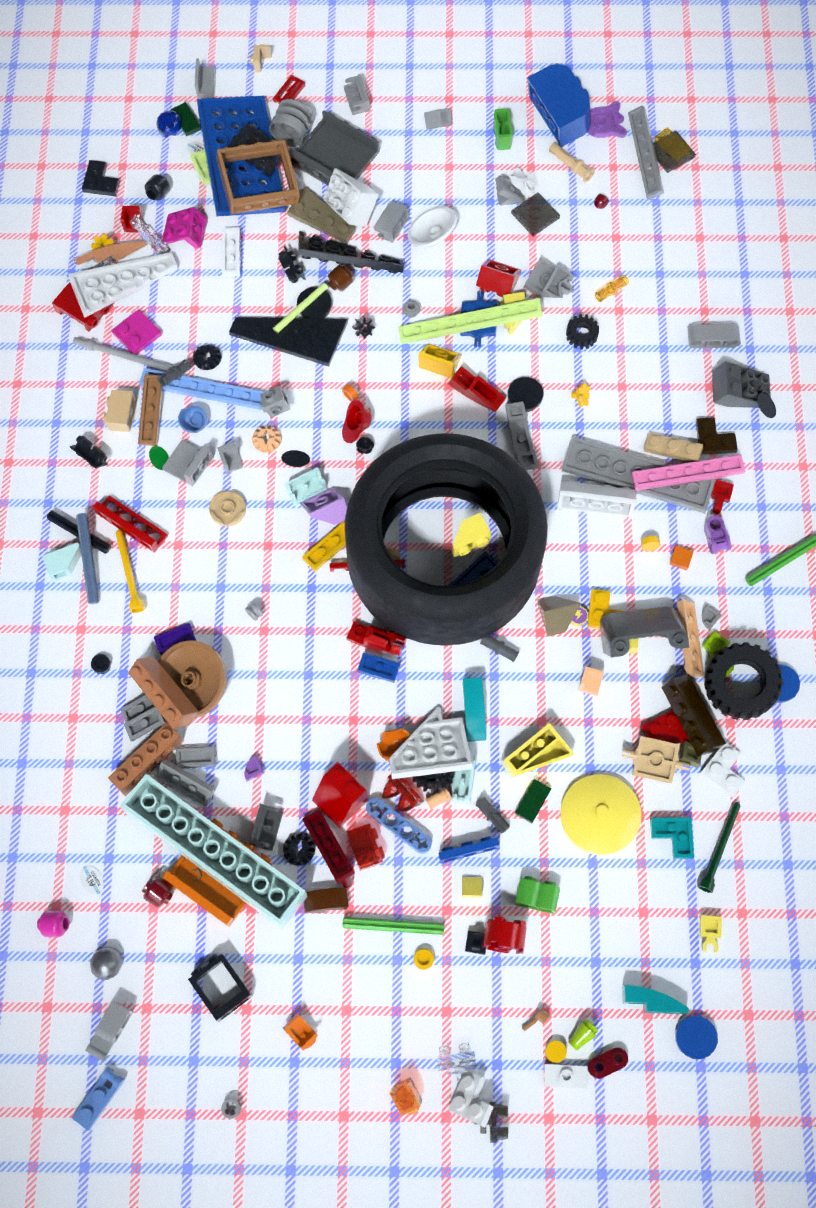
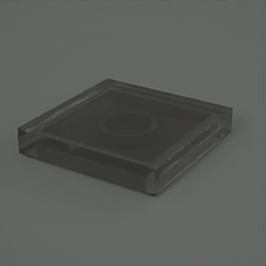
M677 130L653 143L657 161L666 173L673 171L696 157V153Z
M539 192L511 210V214L533 237L560 219V214Z

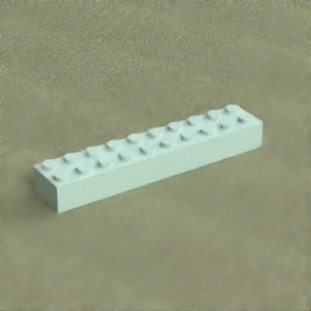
M145 774L120 804L126 814L283 930L307 898V893L304 889L149 775Z

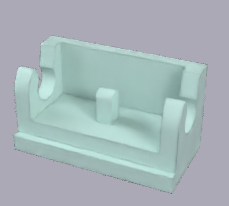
M318 467L284 483L286 492L294 507L327 490L326 482L322 479Z
M471 760L472 769L455 771L450 802L470 804L475 760Z

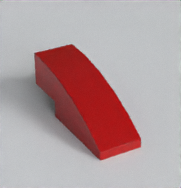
M462 366L447 383L465 397L494 412L499 409L506 399L503 394L479 375L475 377Z

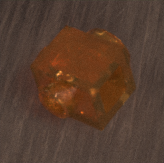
M411 1077L391 1087L389 1094L401 1116L406 1114L413 1115L420 1110L419 1107H421L423 1099Z

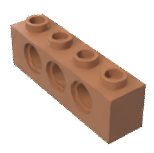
M166 722L122 763L108 779L126 797L145 774L149 775L184 741Z

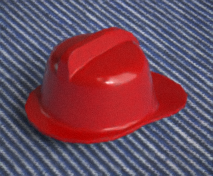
M353 400L347 408L342 428V438L346 443L355 442L360 433L371 425V409L365 407L359 400Z

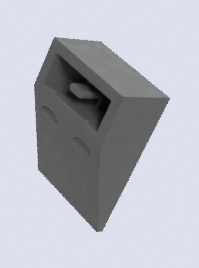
M724 362L712 370L713 401L715 404L725 407L759 408L757 397L760 393H765L771 398L769 374L730 362Z

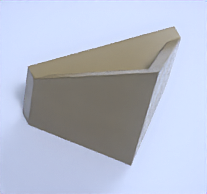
M557 596L537 601L547 637L566 633L581 604L580 602Z

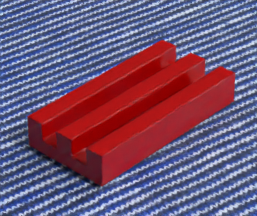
M291 75L275 94L273 102L280 104L285 99L295 100L306 86L305 81Z

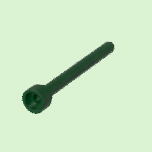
M739 802L733 803L707 874L699 880L697 887L704 892L713 893L716 886L714 884V876L741 807Z

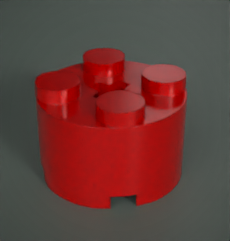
M500 916L488 919L485 923L482 947H487V950L509 954L512 950H516L515 954H523L527 931L526 922L521 920L508 922L505 917Z

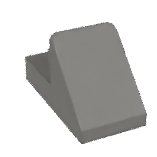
M501 175L495 178L496 193L500 206L525 202V196L521 193V190L516 188L509 179Z

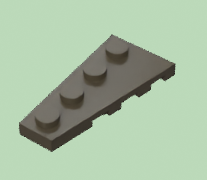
M305 186L300 192L299 203L291 205L287 211V216L345 244H348L356 232V228L353 225H349L329 205Z

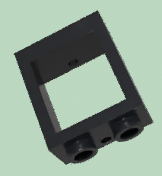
M216 954L207 961L209 964L204 968L198 967L190 974L192 977L188 981L215 1020L220 1022L253 996L223 954L220 956ZM223 963L241 989V992L216 1010L197 981Z

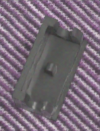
M260 803L249 841L251 845L273 851L283 812L279 808Z

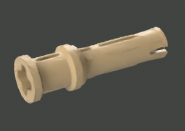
M556 142L551 144L548 151L570 167L573 174L579 175L585 183L592 179L595 174L593 168L587 167L583 160L574 158Z

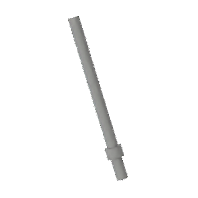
M73 338V344L83 346L86 350L100 351L164 371H168V368L172 366L101 345L91 339Z

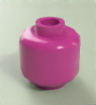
M62 910L44 911L37 920V928L44 937H62L70 926L69 917Z

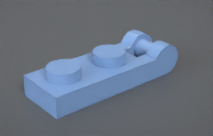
M109 1066L103 1071L97 1083L71 1117L87 1131L91 1130L125 1082V1078L114 1074V1070ZM108 1080L113 1083L110 1089L105 1086Z

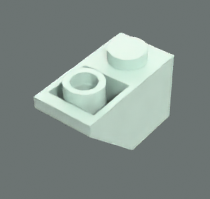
M78 542L67 544L59 550H51L42 556L48 575L53 582L72 575L81 558V549Z

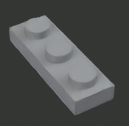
M166 759L161 762L156 776L157 779L205 807L210 804L215 787Z

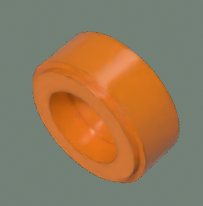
M346 384L342 388V393L349 401L352 402L359 398V394L351 385Z

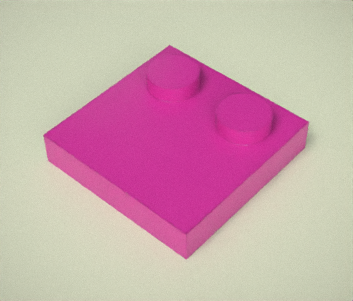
M139 309L111 330L112 334L135 355L162 336L161 331Z

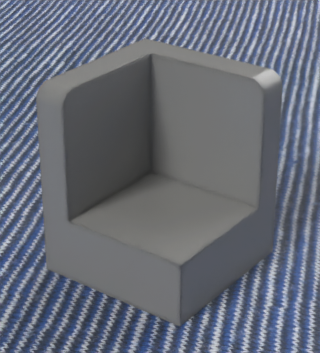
M450 108L424 112L427 130L452 126Z
M235 441L217 447L226 474L243 468Z

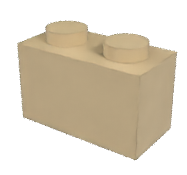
M111 390L110 396L106 400L107 413L105 412L103 416V422L109 431L130 432L136 403L133 391Z

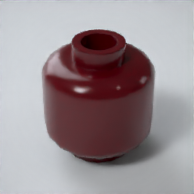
M158 876L153 879L149 878L141 891L144 893L143 899L155 907H160L163 903L167 905L173 896L171 893L172 885Z

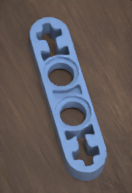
M371 798L367 801L366 811L370 817L417 853L426 854L430 851L431 839L382 800ZM378 803V808L382 812L384 809L387 810L383 813L381 819L378 818L381 816L378 811L374 810L371 812V804L376 805ZM387 815H394L396 817V822L393 825H388L385 822ZM403 827H410L412 829L410 837H403L401 835ZM416 833L419 834L417 836L418 840H420L421 842L426 840L427 848H418L419 843L415 840L413 841V843L410 842L412 839H414Z

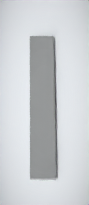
M642 105L628 112L646 198L651 200L664 194V188L646 109Z

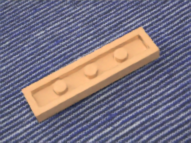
M683 599L677 601V614L687 632L690 647L682 648L685 661L684 669L686 675L689 674L691 677L701 678L704 677L695 603Z

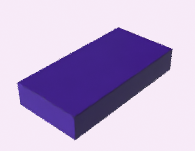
M190 623L153 637L161 656L177 643L190 640L197 641Z

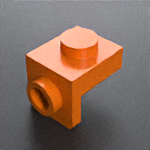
M298 1013L282 1027L303 1051L313 1046L318 1037V1034Z

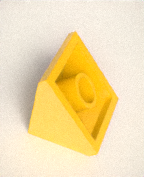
M428 343L419 352V368L452 378L462 354Z

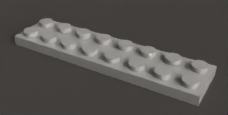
M572 436L561 471L616 488L629 487L634 490L631 478L632 471L670 465ZM716 478L639 490L636 493L705 514Z

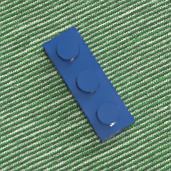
M487 836L481 838V842H464L461 844V847L454 849L453 846L441 849L442 852L438 853L439 862L443 864L499 849L498 838Z

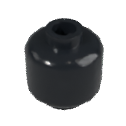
M154 174L145 183L144 189L148 198L159 201L169 192L170 185L164 176Z

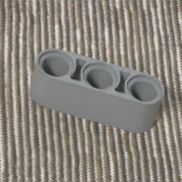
M736 324L692 325L687 329L690 348H735L741 345L740 327Z

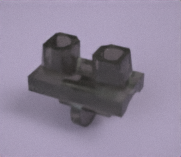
M489 1102L494 1107L486 1124L489 1125L490 1143L509 1139L508 1127H497L496 1118H508V1106ZM480 1126V1134H487V1127Z

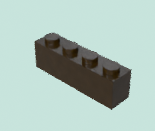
M689 674L673 678L661 687L698 757L715 752L726 744Z

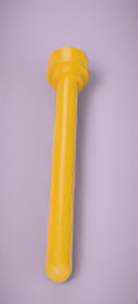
M117 530L115 534L131 597L128 604L131 613H140L145 610L144 601L138 597L122 530Z

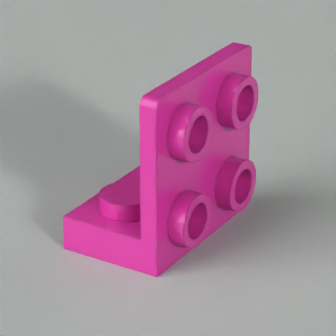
M195 207L168 214L161 243L166 245L185 240L195 249L201 248L207 217Z

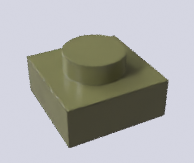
M684 741L681 744L679 761L691 763L690 766L695 768L701 765L702 756L698 757L691 743Z

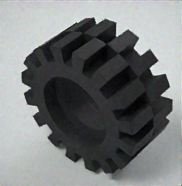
M579 314L578 318L574 316L573 320H569L566 339L571 346L574 344V348L577 349L580 346V350H583L585 346L586 349H589V346L592 347L597 342L599 325H597L598 322L596 320L593 322L594 318L592 316L589 319L587 314H585V317ZM586 328L589 330V335L580 336L576 333V329Z

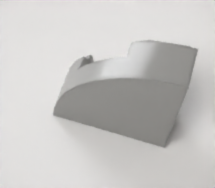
M705 604L701 614L702 622L709 631L722 616L707 604Z

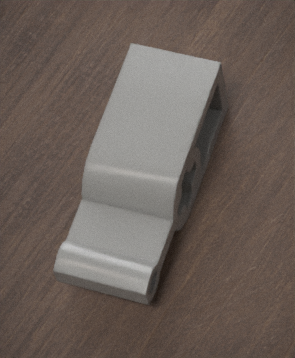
M112 1000L85 1052L104 1062L112 1046L117 1042L131 1018L133 1011Z

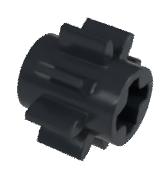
M362 315L361 319L355 318L356 323L352 326L354 330H357L355 335L358 337L361 334L363 339H366L368 335L372 336V329H375V326L371 324L373 320L371 318L366 320L364 315Z

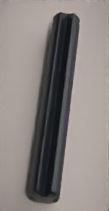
M54 510L49 511L46 516L49 521L79 538L77 524ZM90 533L91 545L107 554L111 550L110 544Z

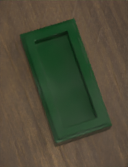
M186 102L171 108V113L186 137L201 130V126Z
M534 779L515 815L533 824L552 788Z

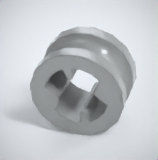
M250 603V607L245 608L246 613L254 621L258 620V616H263L261 610L254 603Z
M227 1099L221 1106V1112L228 1119L237 1118L241 1113V1105L235 1099ZM227 1104H236L237 1107L234 1109V1115L226 1113L228 1109Z

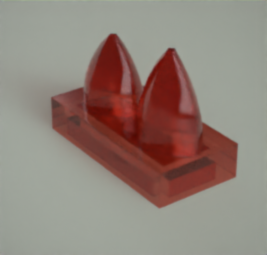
M391 774L387 777L389 780L383 789L382 798H392L401 793L402 795L398 801V811L411 810L414 807H419L424 802L405 778L392 779Z

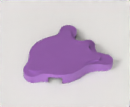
M614 101L608 106L590 109L591 126L587 133L595 138H606L609 136L625 138L627 130L619 125L624 122V116L619 112L621 103Z

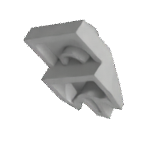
M540 257L523 288L538 297L563 298V294L569 295L575 290L568 283L575 276L560 264L554 266Z

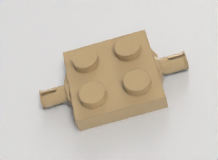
M640 736L638 747L635 751L624 748L622 751L630 753V755L622 753V757L633 759L632 775L672 784L674 773L677 769L689 772L690 768L683 767L682 765L689 767L691 763L679 761V744Z

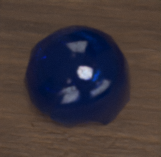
M164 111L157 117L156 127L159 134L164 138H168L171 135L176 136L181 130L182 120L177 112Z

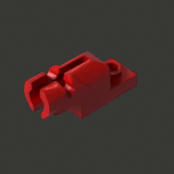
M354 621L346 640L380 654L384 651L400 656L407 638L371 624L368 627Z

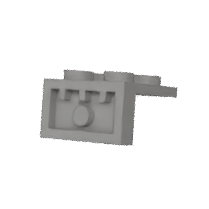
M181 440L162 469L193 487L213 456L209 447L203 445L201 449H198Z

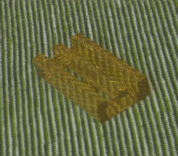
M668 127L655 136L654 140L677 162L691 151Z

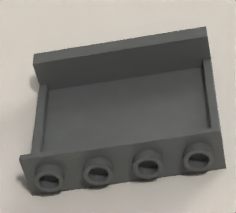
M323 110V119L296 150L291 148L288 151L291 164L326 185H329L334 168L357 180L380 153L379 141L365 134L362 130L354 128L348 122L340 120L334 114Z

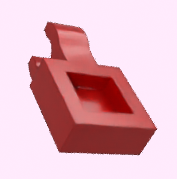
M716 479L711 499L716 500L712 513L720 515L724 502H730L734 484Z

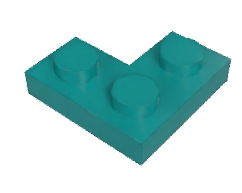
M691 817L650 818L651 839H671L673 859H694Z

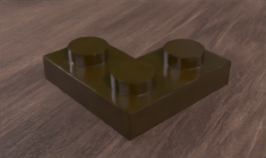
M715 417L696 418L698 443L703 444L701 455L737 452L735 433L717 434Z

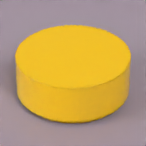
M647 536L641 540V547L644 551H653L661 546L660 539L657 536Z
M425 948L417 950L413 957L415 966L420 970L430 969L434 963L433 953Z
M560 1041L550 1042L545 1049L546 1058L552 1063H560L567 1054L565 1045Z

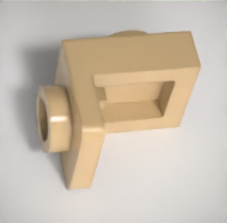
M253 45V55H250V64L254 66V72L256 73L261 72L262 59H271L270 45Z

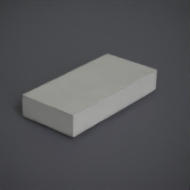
M216 747L176 748V765L182 769L216 767Z

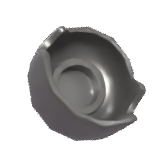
M104 947L97 950L90 959L91 973L100 980L114 978L118 975L123 965L121 953L113 947Z

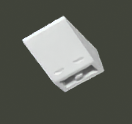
M334 168L323 201L349 225L366 227L378 194L369 186Z

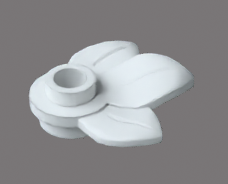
M516 167L513 175L510 176L511 183L520 189L524 196L532 197L535 194L538 180L534 172L526 176L519 167Z

